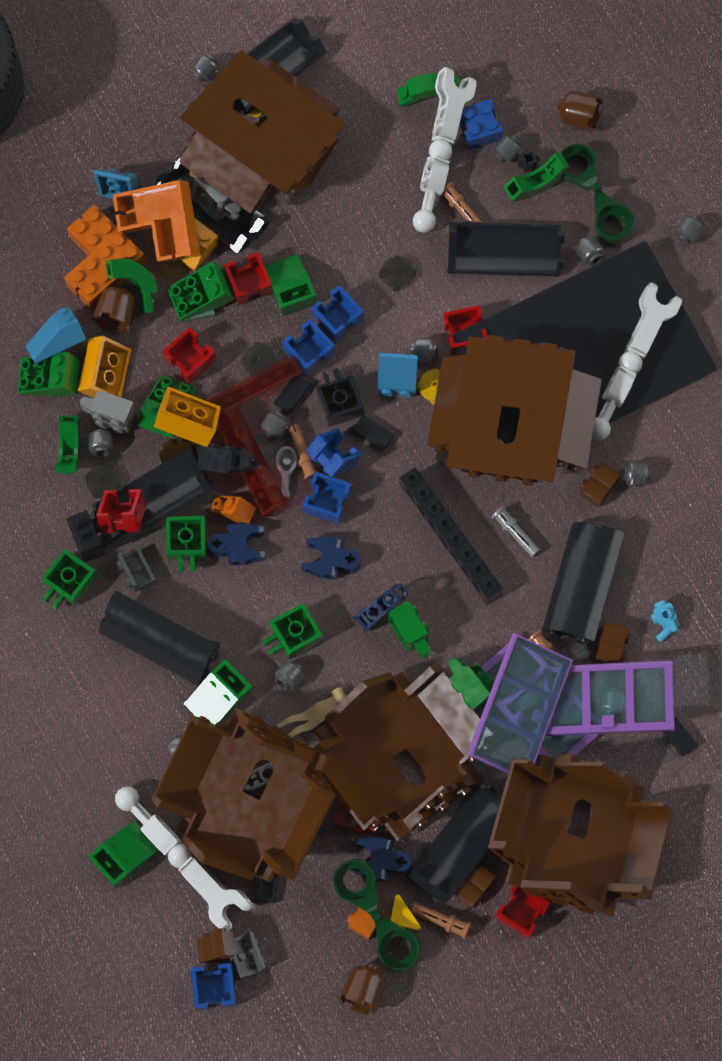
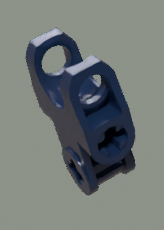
M245 523L228 525L227 534H214L209 537L207 542L208 551L213 557H228L229 565L234 566L264 561V551L251 550L247 546V542L251 538L264 535V527ZM215 543H219V548H215Z
M331 537L307 538L306 546L319 550L322 556L317 562L302 563L301 569L303 572L319 578L335 580L338 577V572H357L361 567L360 556L354 550L343 549V540ZM350 559H354L352 564H348V562H350Z
M402 583L395 584L357 613L353 619L361 625L364 633L367 632L388 611L394 609L407 598V589ZM395 588L402 591V598L397 594Z
M377 837L356 838L355 846L365 848L372 854L368 864L371 865L375 872L376 881H387L388 873L404 875L411 869L409 855L405 852L394 851V841ZM401 859H404V863L406 864H403L402 867H399L398 863L396 862H400ZM357 868L350 869V872L366 877L362 870Z

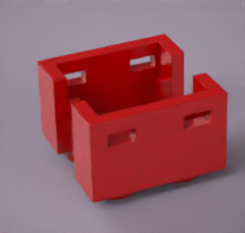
M259 252L247 256L248 265L237 269L235 261L224 264V270L235 295L237 305L249 302V298L260 294L263 297L273 293L272 284Z
M480 305L443 313L444 330L449 331L450 334L448 346L451 355L455 354V348L465 347L468 341L454 344L451 335L482 321ZM482 329L483 338L487 337L486 329Z
M190 327L162 351L164 360L171 367L175 365L180 370L181 377L188 384H191L217 360L215 351L208 344L204 346L205 349L199 345L198 334Z
M130 489V502L120 503L117 490H104L96 515L101 533H116L118 530H126V532L130 533L139 532L146 509L141 489Z
M513 886L509 893V896L512 898L507 906L501 905L495 914V919L529 940L536 928L534 922L539 915L544 916L551 902L541 896L535 897L523 893L524 889Z

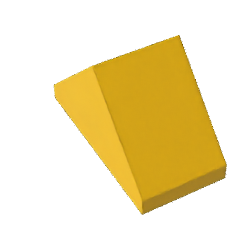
M396 895L391 920L413 932H419L421 926L400 895Z

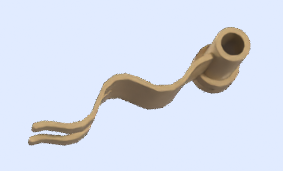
M341 687L334 689L331 692L332 697L315 703L301 714L286 718L277 724V727L281 728L292 722L308 720L307 723L296 727L288 735L294 737L299 733L313 730L325 721L324 717L346 697Z

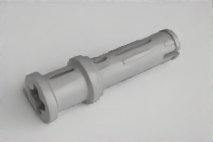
M500 507L491 517L501 524L503 531L509 532L531 558L534 557L541 549L517 525V519L511 517L505 510L506 507ZM518 534H520L523 537V539L529 544V546L519 537Z

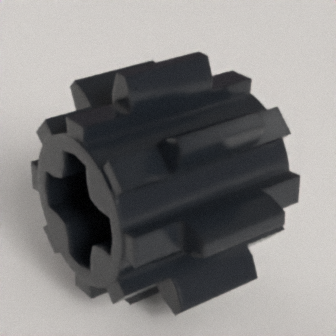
M525 150L524 154L518 155L519 162L517 166L523 169L522 173H531L539 168L540 156L535 155V151L528 152V150Z

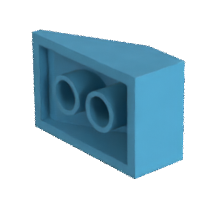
M116 169L94 170L98 192L102 197L113 199V194L140 189V178L134 173L125 174Z
M70 307L61 308L46 321L28 342L26 349L36 364L86 340Z
M379 353L378 394L387 397L400 395L403 398L416 396L418 355Z

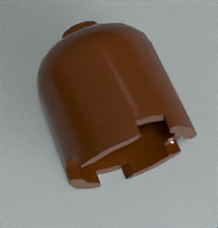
M570 91L563 99L559 100L557 109L560 110L559 115L563 123L593 133L592 127H597L602 111H599L600 104L603 105L604 101L602 97L579 91Z
M120 285L104 289L92 317V320H96L95 325L109 332L112 329L120 330L119 333L127 332L135 306L133 295Z
M368 963L367 966L359 965L354 967L343 986L338 1001L341 1004L345 1002L351 1004L350 1009L365 1015H369V1012H371L372 1015H375L385 989V977L378 971L379 968L373 964Z

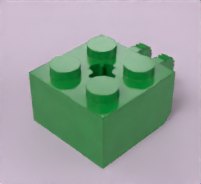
M205 516L166 517L168 560H178L179 572L184 570L183 560H190V570L195 572V560L207 559Z
M64 549L43 575L42 582L49 590L44 595L42 601L45 603L49 602L56 593L59 596L53 602L52 608L54 610H57L64 600L75 606L98 577L96 571ZM67 576H68V577H72V576H73V578L70 579V580H67V579H66Z
M407 601L388 611V622L405 651L412 652L416 650L420 658H427L430 655V648L428 646L429 628L425 621H420L419 611L414 604L411 605Z
M302 603L270 622V627L274 634L265 638L262 643L265 646L278 640L280 644L271 648L268 651L269 655L272 656L284 650L290 660L322 642L323 635L306 606ZM294 629L297 631L301 630L300 633L293 634Z
M459 657L450 659L448 666L454 675L449 679L452 682L451 686L453 689L462 694L464 697L463 701L469 708L485 707L494 681L481 665H467Z

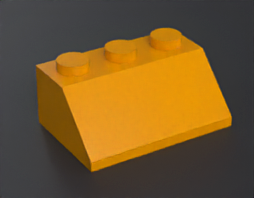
M196 219L195 225L200 256L182 258L180 260L193 271L218 247V235Z
M105 336L89 338L78 391L92 398L99 391L121 397L132 349Z
M168 386L158 410L154 427L197 444L208 446L216 431L221 406Z

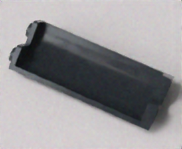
M292 18L247 54L258 62L271 59L296 77L324 56L327 51L320 37L309 34L303 20ZM243 99L233 102V109L243 115L249 114L256 108Z
M180 156L175 160L172 171L163 172L157 177L156 185L177 180L189 182L190 193L192 194L195 178L189 175V169L179 163ZM192 200L194 218L218 235V239L236 253L247 249L251 245V241L255 238L258 239L272 221L258 209L253 213H249L241 206L237 220H231L226 216L219 221L213 220Z
M449 222L448 274L560 277V269H564V258L560 257L561 243H564L565 232H561V225Z
M191 447L117 489L120 503L130 502V489H141L146 509L139 532L130 533L126 532V530H118L116 533H103L102 536L107 544L111 543L113 548L213 490L207 475H205L203 470L198 469L199 460ZM102 499L92 504L93 511L91 513L94 515L96 522H98L96 515Z
M588 522L572 523L542 628L543 631L549 633L550 637L570 636L575 638L574 641L580 644H586V642L595 640L624 532L601 525V527L593 526L592 523Z
M116 590L114 591L104 611L106 613L105 617L100 622L99 633L199 687L210 674L208 667L210 662H214L219 654L217 644Z
M478 784L405 875L423 891L431 894L436 900L446 904L489 850L488 845L502 799L495 794L496 790L489 784Z

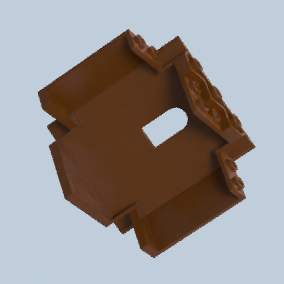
M240 50L227 66L220 70L218 76L210 84L206 85L199 97L189 104L187 110L179 118L196 130L189 138L191 142L188 147L181 151L179 163L243 209L253 213L257 211L272 185L284 194L288 190L295 193L311 186L338 142L337 133L345 124L336 117L341 109L273 60L269 59L258 62L243 50ZM243 99L266 114L268 118L258 128L233 109L234 101Z
M488 335V338L469 336L465 355L442 358L427 446L434 448V451L439 453H445L446 450L449 451L446 467L460 469L462 472L468 473V476L472 478H480V475H490L495 477L496 481L506 482V480L517 479L527 486H533V483H542V481L554 482L556 467L565 466L567 470L578 472L579 469H587L602 379L573 369L576 350H568L562 347L557 348V344L530 343L531 341L522 339L511 340ZM502 406L520 408L516 437L509 444H503L497 438Z
M439 663L430 666L412 684L402 672L396 676L389 672L362 681L324 717L326 723L314 732L321 742L313 749L330 757L322 776L331 785L332 790L363 830L369 828L373 830L380 824L382 826L385 825L395 840L398 841L418 827L420 829L428 823V819L439 811L442 813L450 807V803L460 796L465 797L472 791L471 788L484 780L472 763L476 759L467 755L481 717L475 709L469 708L465 704L462 694L453 689L450 677ZM487 724L477 751H485L492 746L491 741L496 738ZM405 749H407L425 773L426 780L420 786L411 785L391 760Z
M237 707L234 708L227 725L216 722V724L211 723L210 719L201 715L199 718L191 716L151 801L157 808L183 816L176 830L184 835L181 841L202 864L249 880H253L254 877L258 876L271 883L275 873L295 880L336 795L330 789L331 785L322 781V775L330 757L309 747V743L306 741L297 740L285 734V730L282 728L272 727L261 721V717L253 713L248 714ZM265 759L272 764L273 773L260 800L244 792V789L256 764Z
M571 753L555 755L554 758L540 755L537 766L529 758L512 759L488 845L491 851L510 864L505 883L524 889L523 893L535 897L541 895L551 899V902L564 906L568 904L577 907L579 911L592 915L595 911L613 917L618 898L652 900L673 815V810L667 806V803L660 800L655 802L643 800L646 788L635 784L636 780L627 771L618 770L616 772L609 768L604 761L587 762L578 760ZM579 800H585L592 806V815L585 839L567 833L573 807Z

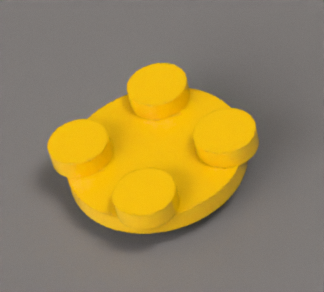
M437 368L425 372L416 385L417 391L433 405L440 370Z

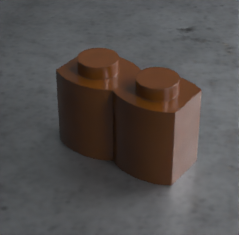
M603 462L599 466L595 465L590 472L592 476L588 480L584 479L579 487L581 489L580 496L598 508L618 483L621 476L619 472Z
M605 621L595 661L623 663L626 651H622L623 646L628 644L631 634L627 632L628 627Z
M478 863L453 896L471 910L495 881L496 876Z
M226 928L215 929L214 932L204 933L201 938L197 939L200 964L214 963L236 955L233 931H226Z

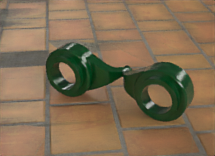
M578 143L566 146L561 151L566 162L578 159L586 164L587 169L579 175H574L566 170L562 174V179L584 190H594V229L597 236L608 244L625 242L633 232V213L628 207L613 200L602 191L600 183L597 182V159L593 150L584 144ZM611 218L618 219L623 223L624 230L619 234H610L604 229V222Z
M349 859L343 862L337 868L333 877L336 893L342 899L353 903L369 913L374 920L378 942L377 951L381 962L392 970L401 971L410 968L419 957L420 942L418 937L412 930L402 927L378 913L376 875L371 865L361 859ZM357 868L365 873L367 883L362 890L352 891L345 886L344 875L348 870ZM402 936L409 941L411 951L405 958L397 959L389 954L388 942L392 938Z

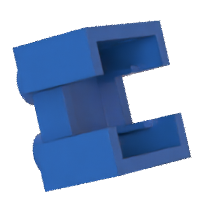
M492 99L463 107L459 128L462 129L465 125L464 142L468 151L498 142L503 138L501 123L495 120V107Z
M340 285L330 292L331 302L326 306H323L320 300L311 307L312 317L335 342L345 335L347 328L351 325L356 327L364 320V311Z
M311 319L301 326L302 336L296 341L292 335L282 341L283 351L306 376L316 370V364L322 359L327 361L336 353L333 342Z
M338 428L319 434L306 450L313 461L322 464L324 467L323 471L331 478L350 471L363 455L355 446L345 455L337 448L345 438Z
M315 471L311 481V488L314 492L311 498L309 495H306L302 505L303 513L339 525L343 515L342 504L344 500L348 501L352 491L351 483L334 477L331 478L328 475Z
M231 963L219 964L218 971L206 972L204 966L191 968L194 1007L196 1011L210 1010L209 1005L222 1004L223 1008L237 1006L233 966Z

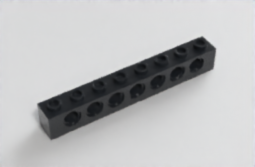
M416 467L399 477V484L486 605L502 596L503 587Z

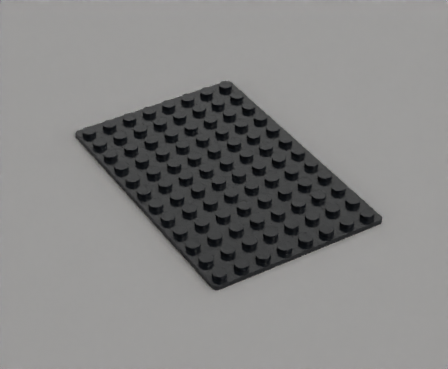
M643 241L451 336L453 337L454 344L468 341L469 336L483 338L482 329H486L487 337L491 335L511 340L531 341L530 343L557 344V348L562 347L568 350H576L573 369L602 379L595 416L598 417L606 402L602 399L603 394L616 368L619 367V359L625 353L624 351L641 318L642 311L639 307V299L644 289L651 282L658 286L656 299L662 305H667L677 295L648 243ZM682 304L675 316L662 322L648 353L642 359V368L636 373L634 382L621 407H615L608 421L609 424L716 370V365ZM467 346L455 348V354L457 356L465 355ZM502 406L498 434L504 444L512 443L515 440L520 408Z

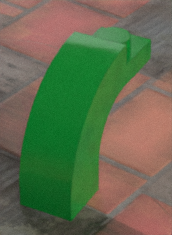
M438 73L424 74L408 79L406 85L397 89L399 105L406 107L424 98L439 97L435 89ZM454 75V83L459 87L462 78Z
M556 152L537 170L525 175L514 176L503 187L511 202L522 201L536 196L555 185L563 178L562 174L569 166L562 153Z
M105 260L107 279L125 278L130 280L138 292L140 313L153 312L154 299L151 297V293H156L158 290L150 272L133 260Z
M79 415L60 416L58 422L59 454L56 462V473L69 475L78 472L80 459Z

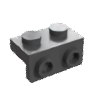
M139 547L124 555H121V553L117 554L119 560L116 563L121 572L125 570L128 576L125 580L129 588L133 587L135 592L156 582Z
M253 931L235 937L236 955L230 957L237 980L259 974L266 969L265 959L260 953L258 939L254 936Z

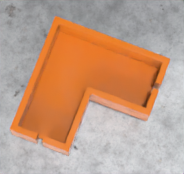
M177 180L113 194L115 211L127 212V215H116L118 232L129 233L152 228L157 262L167 263L182 260V258L200 256L189 182Z
M95 205L82 215V220L78 218L67 228L69 237L88 257L64 277L67 287L77 297L79 296L80 300L91 311L97 306L104 289L116 287L127 280L125 278L107 279L105 260L129 259L142 266L146 263L144 253L123 232H118L117 226Z

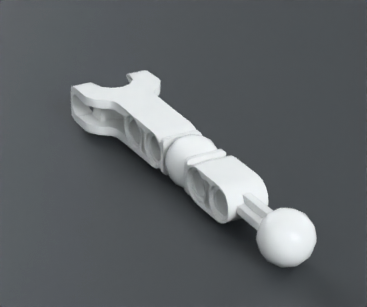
M447 67L439 71L435 84L440 101L431 139L434 142L429 147L431 157H427L420 183L421 191L425 192L422 209L415 213L413 217L414 228L422 233L430 232L436 224V218L432 213L435 196L439 197L444 191L450 163L448 159L452 155L451 145L454 144L457 136L465 102L470 101L474 97L476 80L471 77L463 79L459 87H457L454 83V71Z
M652 282L646 286L639 299V307L642 311L641 318L624 351L625 353L619 359V367L616 368L603 394L602 399L606 402L599 416L595 417L593 440L602 441L609 436L611 427L608 421L615 407L620 408L637 375L636 373L642 368V359L648 353L662 322L675 316L682 303V299L675 296L667 305L660 304L656 299L658 286Z
M125 786L117 791L115 803L122 811H131L143 824L140 828L141 831L165 856H168L170 864L175 868H179L178 870L184 878L207 901L209 905V919L218 928H226V931H230L232 923L227 917L229 906L235 904L241 910L250 911L253 908L251 900L242 890L227 889L196 856H193L192 852L158 815L154 814L151 816L139 803V794L136 789Z

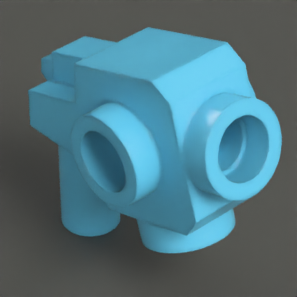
M665 599L654 604L653 614L650 615L654 625L658 624L663 628V631L656 636L660 643L671 633L679 631L675 610L672 604L666 602Z

